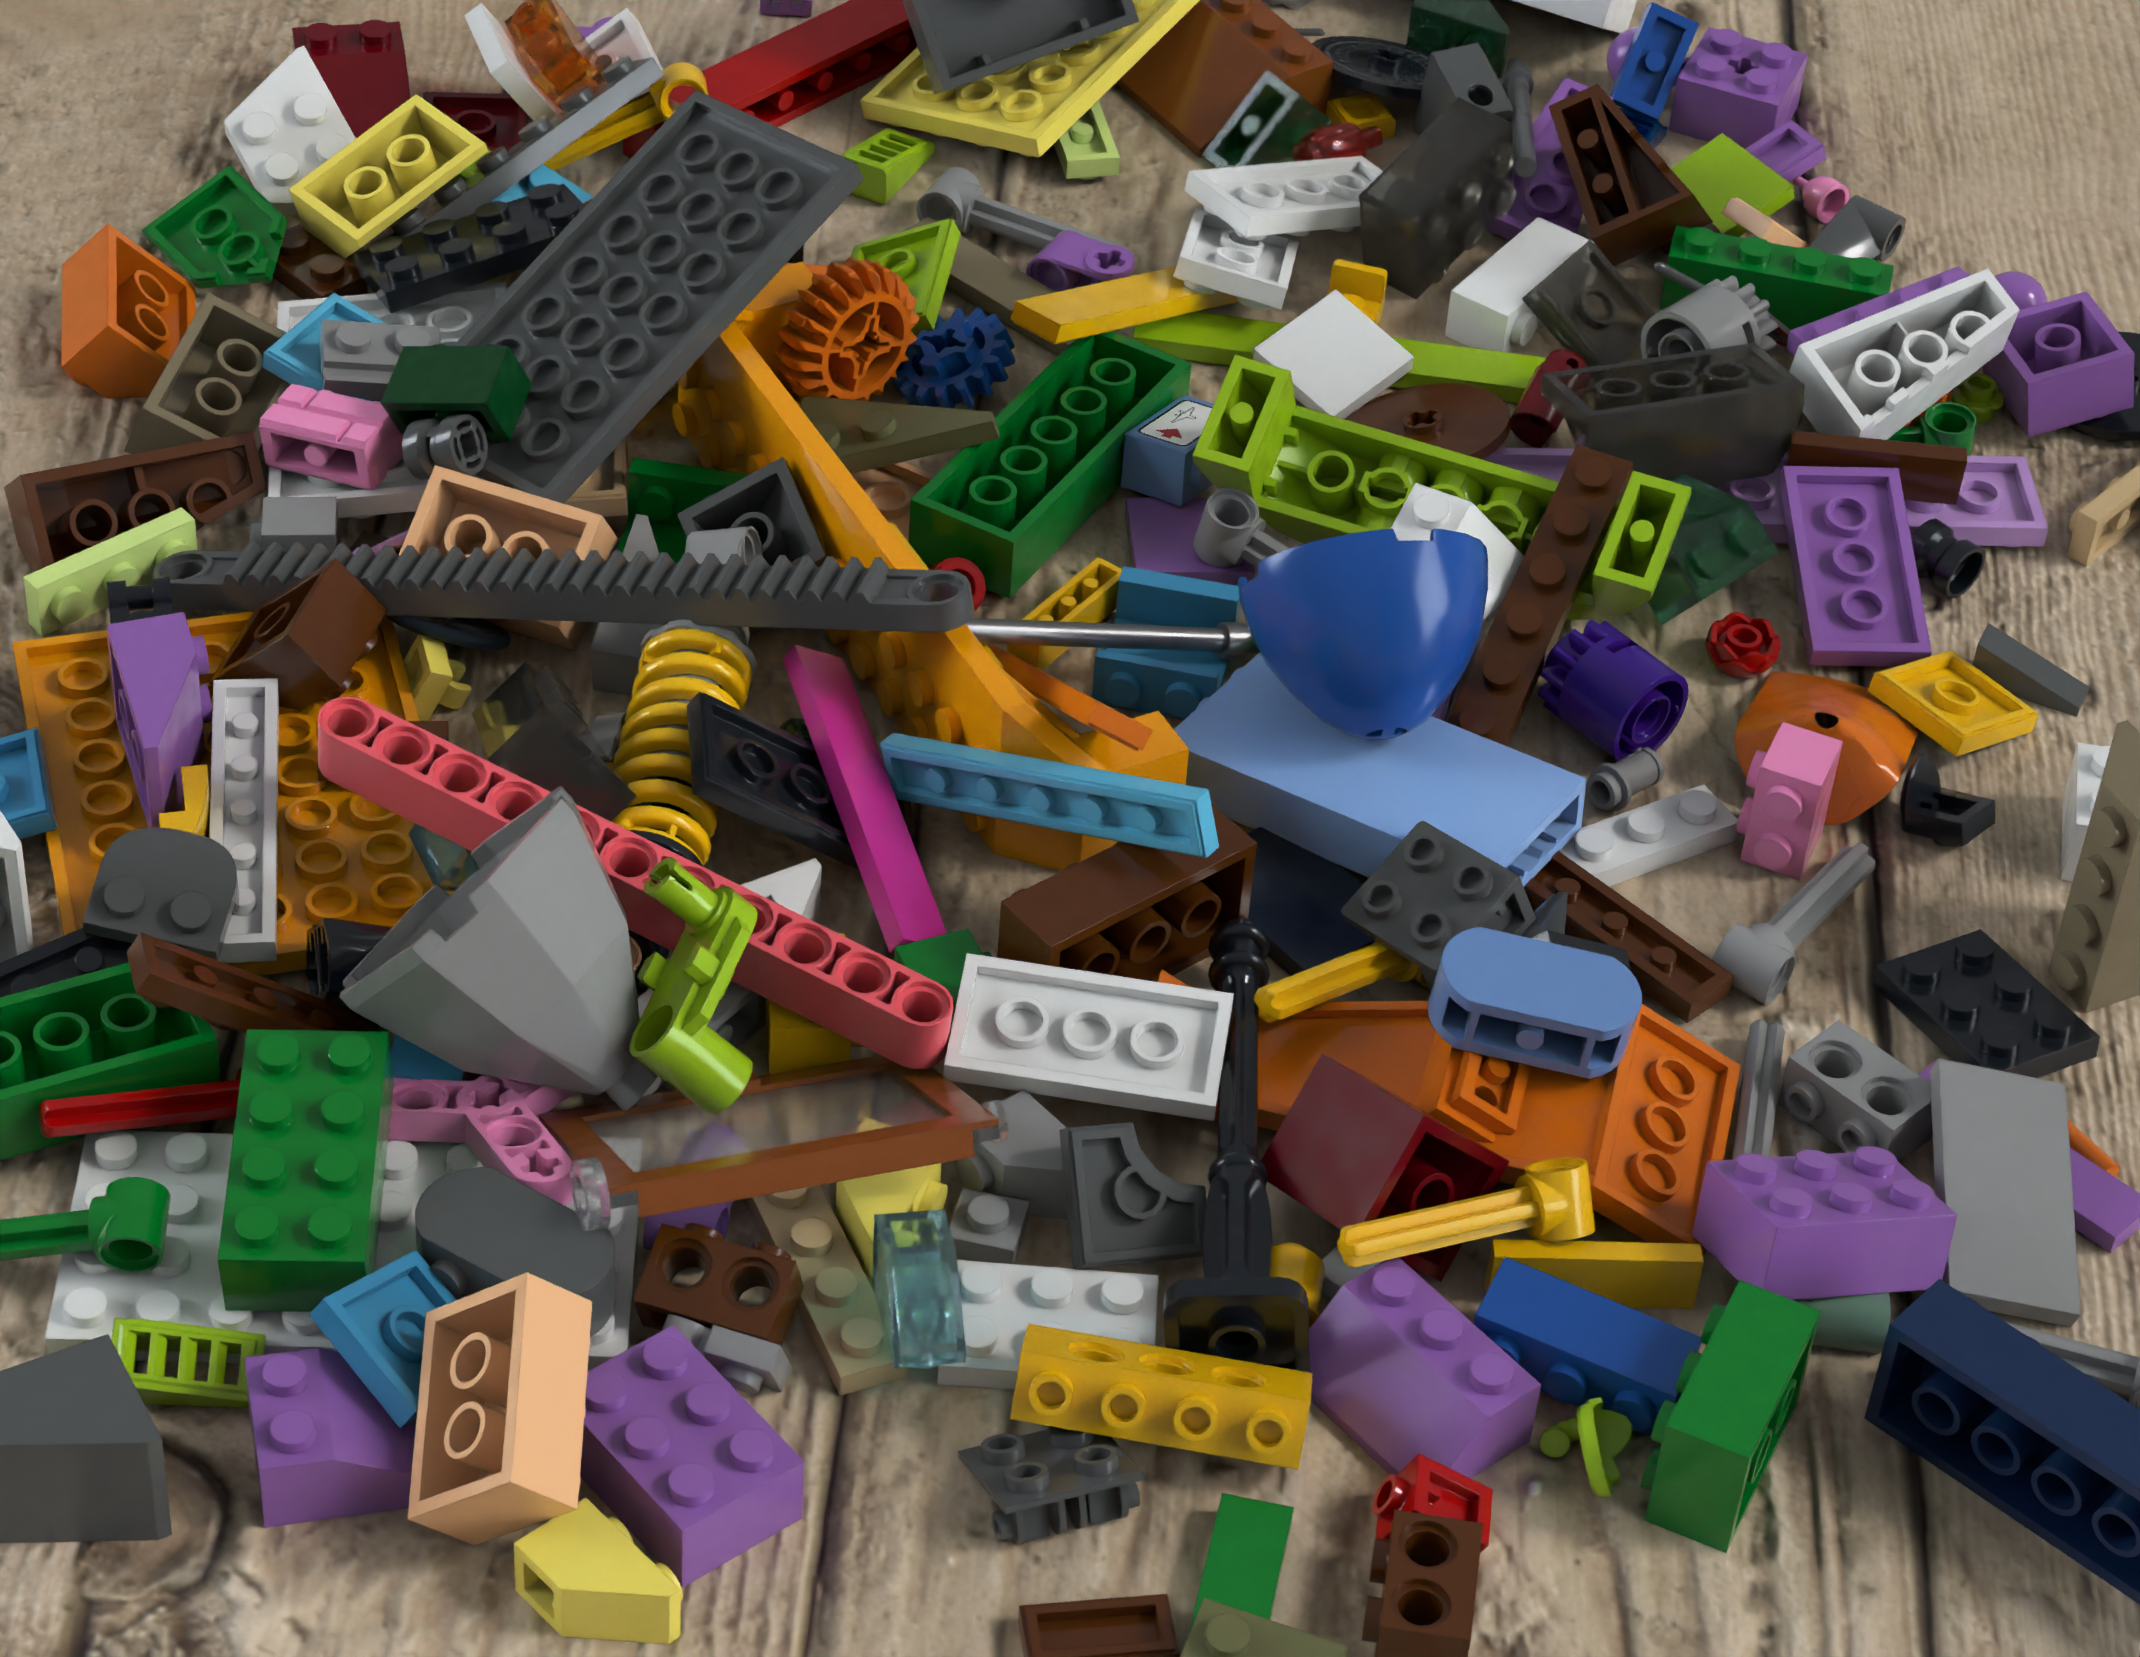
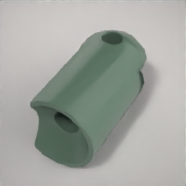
M1889 1293L1794 1300L1821 1311L1813 1345L1873 1354L1881 1353L1890 1324L1891 1304Z

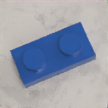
M1654 2L1648 4L1609 93V96L1613 97V102L1617 106L1651 122L1659 120L1699 23Z

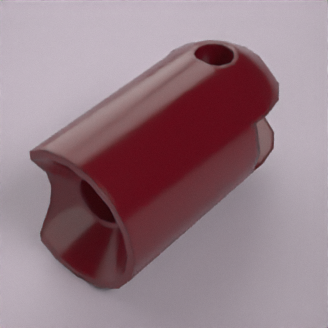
M1558 349L1551 352L1545 361L1536 367L1510 418L1512 432L1524 443L1542 448L1550 435L1557 431L1579 390H1582L1587 384L1589 378L1588 367L1580 355L1567 349Z

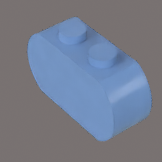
M1476 927L1455 935L1445 946L1428 1001V1015L1436 1032L1456 1049L1589 1079L1607 1074L1622 1061L1641 1008L1642 993L1639 983L1632 972L1612 956L1484 927Z

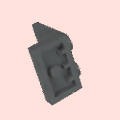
M1425 821L1416 824L1341 909L1342 916L1347 923L1417 964L1422 971L1430 992L1443 950L1455 935L1471 928L1484 927L1522 936L1536 920L1521 879L1517 874Z

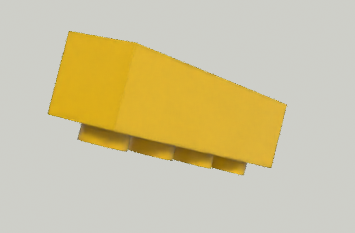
M1097 557L1021 620L1100 623L1116 610L1118 583L1122 569ZM1007 644L1008 653L1042 671L1070 648L1066 646Z

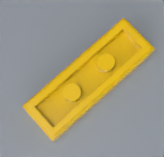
M1492 1239L1484 1291L1486 1294L1504 1257H1507L1629 1308L1693 1309L1704 1264L1701 1244Z

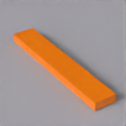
M990 644L989 648L1003 665V670L1035 697L1135 751L1144 749L1153 731L1152 729Z

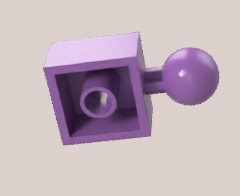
M1638 27L1625 30L1610 45L1607 54V68L1613 81L1617 77ZM1709 27L1691 57H1685L1673 86H1676L1668 131L1707 142L1723 133L1743 149H1746L1792 118L1798 108L1808 54L1794 51L1781 43H1765L1747 38L1734 30H1718Z
M2009 271L1994 276L2020 311L2003 351L1983 365V374L1994 379L1999 392H2002L2004 395V405L2028 437L2049 433L2059 428L2094 418H2101L2108 414L2134 407L2135 353L2087 291L2047 302L2044 289L2030 275Z

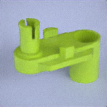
M667 857L659 862L648 875L659 884L656 885L651 880L645 881L644 892L658 900L685 921V929L669 961L657 952H654L645 960L637 976L640 981L654 992L633 1033L629 1052L635 1059L705 1112L717 1114L733 1104L745 1089L752 1073V1061L707 1025L735 973V968L754 930L758 911L732 888L723 886L711 890L680 866L676 859Z

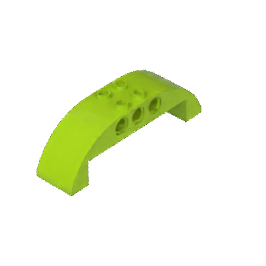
M1235 355L1192 454L1193 462L1218 489L1234 488L1247 493L1257 503L1259 517L1265 520L1267 525L1302 544L1351 533L1391 529L1415 483L1472 502L1525 555L1559 483L1544 477L1298 406L1295 401L1290 370ZM1633 470L1621 503L1569 612L1567 620L1602 619L1623 615L1643 606L1652 598L1689 502L1691 487Z

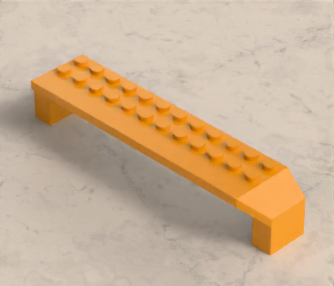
M803 262L783 266L677 381L678 402L674 403L672 408L677 431L682 437L687 436L695 446L704 468L752 474L784 457L790 466L828 556H833L840 567L845 568L851 557H857L865 568H870L875 558H882L889 569L924 570L790 394H794L793 388L787 385L788 381H786L785 376L778 371L782 360L775 351L784 341L777 331L787 325L790 318L785 310L796 306L800 299L798 290L807 291L812 285V273ZM966 624L950 631L934 633L825 629L829 639L834 644L839 643L849 656L856 676L860 680H866L876 693L883 713L887 717H893L905 735L1186 785L1189 748L1159 710L1132 718L1153 730L1143 750L1138 749V751H1135L1097 730L1079 734L999 667ZM961 812L967 828L971 832H978L993 854L1059 871L1073 863H1079L1118 842Z

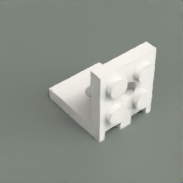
M482 3L464 15L490 74L533 121L542 116H546L548 120H551L564 110L560 102L565 97L584 86H588L590 90L594 89L605 81L601 74L602 71L623 57L629 56L632 61L653 57L660 70L663 71L640 22L628 8L617 14L543 70L540 69ZM648 87L647 89H645L643 92H641L639 95H637L636 97H638V96H640V95H642V94H645V93L649 92V91H650L649 87Z

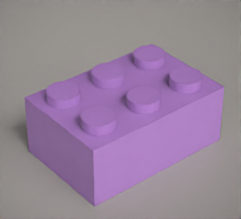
M1862 1146L1857 1148L1856 1152L1831 1154L1817 1150H1802L1796 1156L1766 1157L1759 1154L1746 1153L1739 1155L1735 1160L1707 1161L1692 1236L1738 1281H1744L1791 1300L1927 1290L1938 1279H1943L1957 1214L1933 1193V1189L1929 1185L1919 1181L1897 1161L1893 1153L1883 1148Z
M674 1325L587 1371L586 1414L583 1428L580 1477L650 1554L674 1573L682 1588L802 1519L803 1459Z

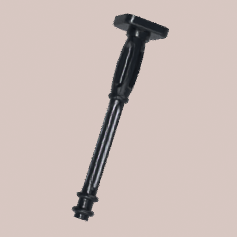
M1243 918L1228 920L1221 928L1217 929L1210 937L1208 945L1210 956L1213 959L1208 971L1211 986L1215 991L1234 993L1219 1086L1217 1159L1210 1165L1207 1176L1210 1189L1205 1207L1202 1242L1204 1278L1180 1280L1172 1284L1165 1292L1163 1301L1165 1347L1310 1373L1308 1296L1306 1290L1297 1281L1284 1277H1271L1273 1239L1271 1211L1266 1192L1268 1173L1265 1164L1259 1159L1258 1006L1253 1000L1256 991L1268 985L1270 972L1265 960L1269 954L1270 944L1265 933L1253 922Z

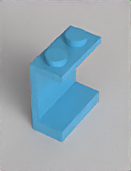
M1123 566L1118 583L1114 624L1216 628L1220 622L1238 623L1240 610L1238 586ZM1118 648L1097 649L1092 698L1110 707L1143 713H1152L1159 710L1163 716L1185 720L1196 710L1198 704L1204 698L1210 697L1222 687L1230 659L1218 658L1215 652Z

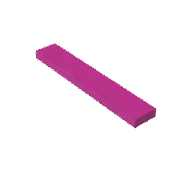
M794 645L782 660L889 953L894 954L895 946L947 934L844 658Z

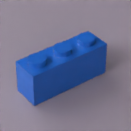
M1504 1257L1473 1321L1476 1327L1541 1384V1392L1551 1395L1560 1402L1569 1403L1577 1407L1585 1404L1589 1399L1601 1397L1603 1410H1610L1625 1415L1632 1424V1431L1640 1432L1651 1437L1656 1418L1664 1401L1668 1399L1676 1403L1678 1402L1682 1393L1676 1391V1385L1683 1364L1691 1350L1699 1353L1702 1344L1700 1342L1701 1337L1507 1257Z

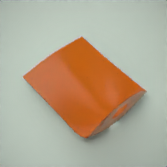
M1771 672L1761 690L1738 721L1734 745L1738 762L1747 779L1756 751L1768 752L1782 722L1843 741L1824 826L1846 823L1880 802L1895 787L1905 771L1919 729L1868 692V688L1822 676ZM1816 712L1833 715L1838 718V723L1831 728H1822L1815 721Z

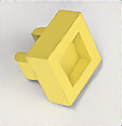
M418 634L403 662L419 721H429L438 703L451 709H461L471 692V686L459 683L466 670L465 665L459 661L448 659L443 641Z

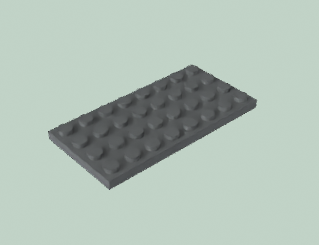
M695 90L454 345L484 346L494 344L509 346L532 383L511 440L487 441V460L483 468L476 475L496 484L564 504L864 180L857 164Z

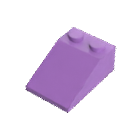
M184 612L106 625L116 723L148 828L160 827L159 813L181 810L184 803L181 767L199 765L205 751L203 723L212 722L213 710L208 687L206 684H199V675L209 673L205 641L202 635L191 636Z
M314 1348L244 1357L249 1415L264 1528L407 1509L409 1507L416 1420L399 1428L337 1351Z

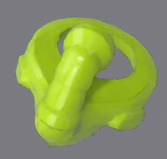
M1601 1397L1589 1399L1585 1404L1580 1405L1577 1409V1417L1561 1421L1557 1425L1545 1429L1540 1436V1448L1547 1456L1558 1458L1568 1452L1572 1441L1580 1440L1592 1492L1599 1498H1607L1612 1496L1613 1485L1620 1481V1472L1614 1457L1623 1450L1631 1439L1632 1424L1625 1415L1610 1410H1603V1401Z

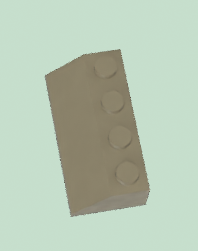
M2128 720L2117 723L2048 970L2056 984L2066 991L2085 1013L2140 995V732Z

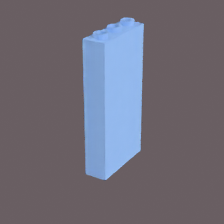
M1261 653L1256 655L1244 667L1236 669L1222 687L1210 697L1204 698L1194 712L1176 728L1173 727L1174 731L1189 748L1186 785L1209 789L1211 803L1229 819L1252 829L1262 827L1335 864L1366 877H1370L1417 823L1425 821L1517 874L1521 879L1523 887H1525L1527 882L1551 860V857L1557 851H1560L1582 828L1586 787L1585 777L1432 716L1417 728L1395 738L1371 740L1348 735L1323 722L1300 703L1265 664Z

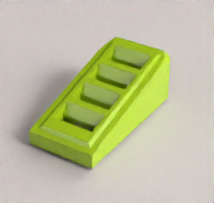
M886 128L848 149L841 157L856 163L864 178L851 194L886 205L935 153V143Z
M114 1318L111 1340L145 1405L249 1408L244 1357L265 1355V1334L147 1319ZM136 1350L149 1351L147 1374L134 1373ZM167 1351L180 1352L177 1378L164 1376ZM197 1352L210 1353L207 1382L195 1380ZM227 1353L241 1354L238 1385L224 1384Z

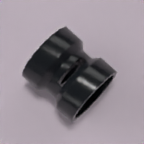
M1938 519L1926 521L1911 536L1918 577H1930L1933 579V586L1949 598H1957L1964 594L1979 577L1986 559L1985 551L1968 539L1958 541L1954 538V531Z

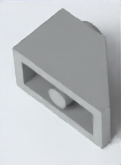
M1023 1089L987 1109L999 1118V1125L973 1130L975 1157L957 1160V1173L968 1189L1030 1201V1216L1068 1219L1059 1130L1066 1127Z

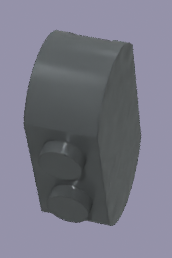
M490 1167L466 1168L449 1173L433 1182L419 1198L415 1210L416 1250L430 1266L429 1269L444 1283L457 1300L528 1272L592 1301L590 1337L599 1332L610 1319L615 1306V1244L608 1228Z

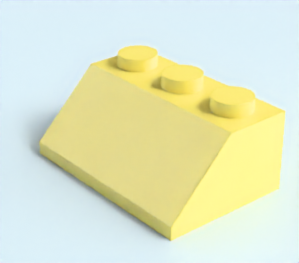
M415 94L288 190L303 228L345 259L487 153L488 149L486 143Z

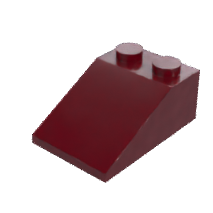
M368 20L362 24L348 25L315 23L308 27L292 28L293 51L305 46L355 138H358L411 98L400 21Z

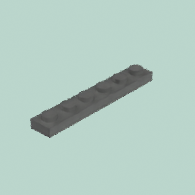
M626 56L608 66L601 73L605 81L592 90L588 86H584L565 97L560 102L564 109L551 120H548L546 116H542L529 123L518 132L522 141L506 151L504 146H501L486 154L476 163L480 171L465 182L462 177H458L443 185L433 194L437 200L436 203L423 212L419 208H414L390 225L394 233L389 237L403 238L421 232L422 228L432 221L439 219L456 220L474 214L479 206L497 198L661 79L664 74L654 58L632 61L629 56Z

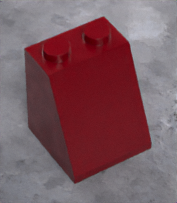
M1323 1053L1261 1159L1267 1169L1268 1183L1339 1229L1348 1225L1490 1194L1510 1162L1369 1078ZM1463 1243L1399 1258L1408 1266L1441 1282Z

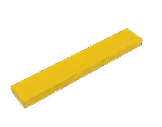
M1175 266L1015 301L1010 320L1046 341L1058 344L1238 302L1237 296L1217 290L1214 294H1203L1187 288L1184 285V280L1173 277L1176 269Z

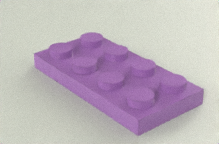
M1783 466L1779 485L1808 665L1896 667L1931 656V645L1899 468Z

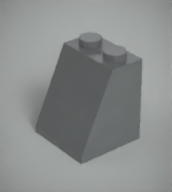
M109 1334L0 1371V1543L160 1540L172 1535L162 1437Z

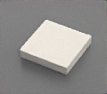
M1335 289L1255 347L1253 360L1290 370L1295 398L1306 408L1346 419L1351 413L1358 410L1412 370L1414 356Z

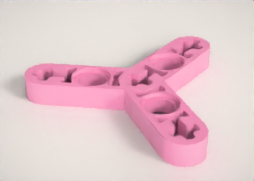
M481 1075L474 1081L393 1078L394 1087L388 1140L465 1143L484 1167L494 1168L564 1206L572 1201L574 1195L572 1160L540 1122L538 1114L547 1113L574 1094L575 1091L488 1075Z

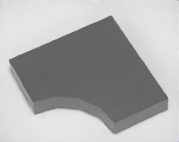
M1133 1122L1070 1127L1059 1130L1073 1269L1203 1257L1202 1242L1207 1201L1205 1186L1179 1183L1158 1171L1140 1149Z

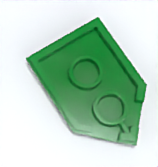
M230 165L141 231L198 289L271 282L288 221L280 211Z

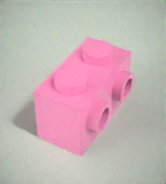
M1782 722L1768 752L1756 751L1746 779V786L1755 788L1754 797L1746 798L1736 826V832L1745 835L1740 861L1798 880L1801 879L1822 835L1843 741Z

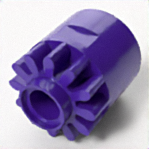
M1592 619L1586 624L1583 634L1573 629L1554 645L1546 658L1544 669L1541 672V677L1548 682L1537 692V695L1545 700L1543 703L1545 708L1615 760L1619 761L1640 747L1642 749L1648 747L1656 751L1667 740L1683 715L1689 689L1687 681L1683 676L1606 621L1598 624Z

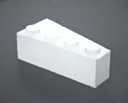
M1987 268L1800 344L1784 387L1818 433L1887 440L2002 352L2020 310Z

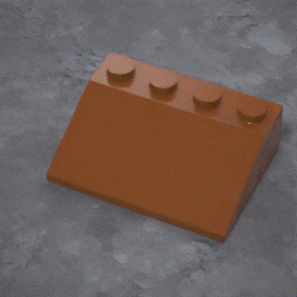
M1200 0L1115 85L1200 158L1325 116L1327 101L1330 98L1332 81L1330 78L1334 62L1260 0Z

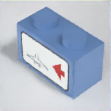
M1183 395L1125 433L1121 487L1182 506L1213 485L1193 462L1192 454L1214 404Z

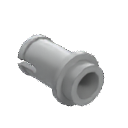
M1640 747L1614 764H1599L1591 771L1590 778L1586 783L1589 799L1596 807L1602 810L1617 811L1625 808L1630 803L1631 796L1662 780L1664 766L1661 758L1648 747L1642 749Z

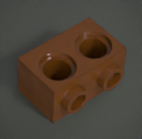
M662 1223L632 1301L642 1325L662 1331L668 1314L692 1320L712 1329L713 1325L769 1341L782 1347L804 1285L797 1262L791 1260L790 1254L777 1246L763 1242H753L749 1248L727 1242L718 1231L701 1224L687 1223L682 1229ZM686 1268H699L705 1271L702 1278L692 1286L677 1287L671 1284L676 1274ZM766 1287L772 1290L768 1299L760 1305L748 1307L738 1303L740 1296L750 1288Z
M1394 1510L1390 1540L1375 1537L1369 1582L1383 1584L1382 1598L1368 1596L1362 1632V1641L1376 1643L1374 1657H1468L1483 1523Z

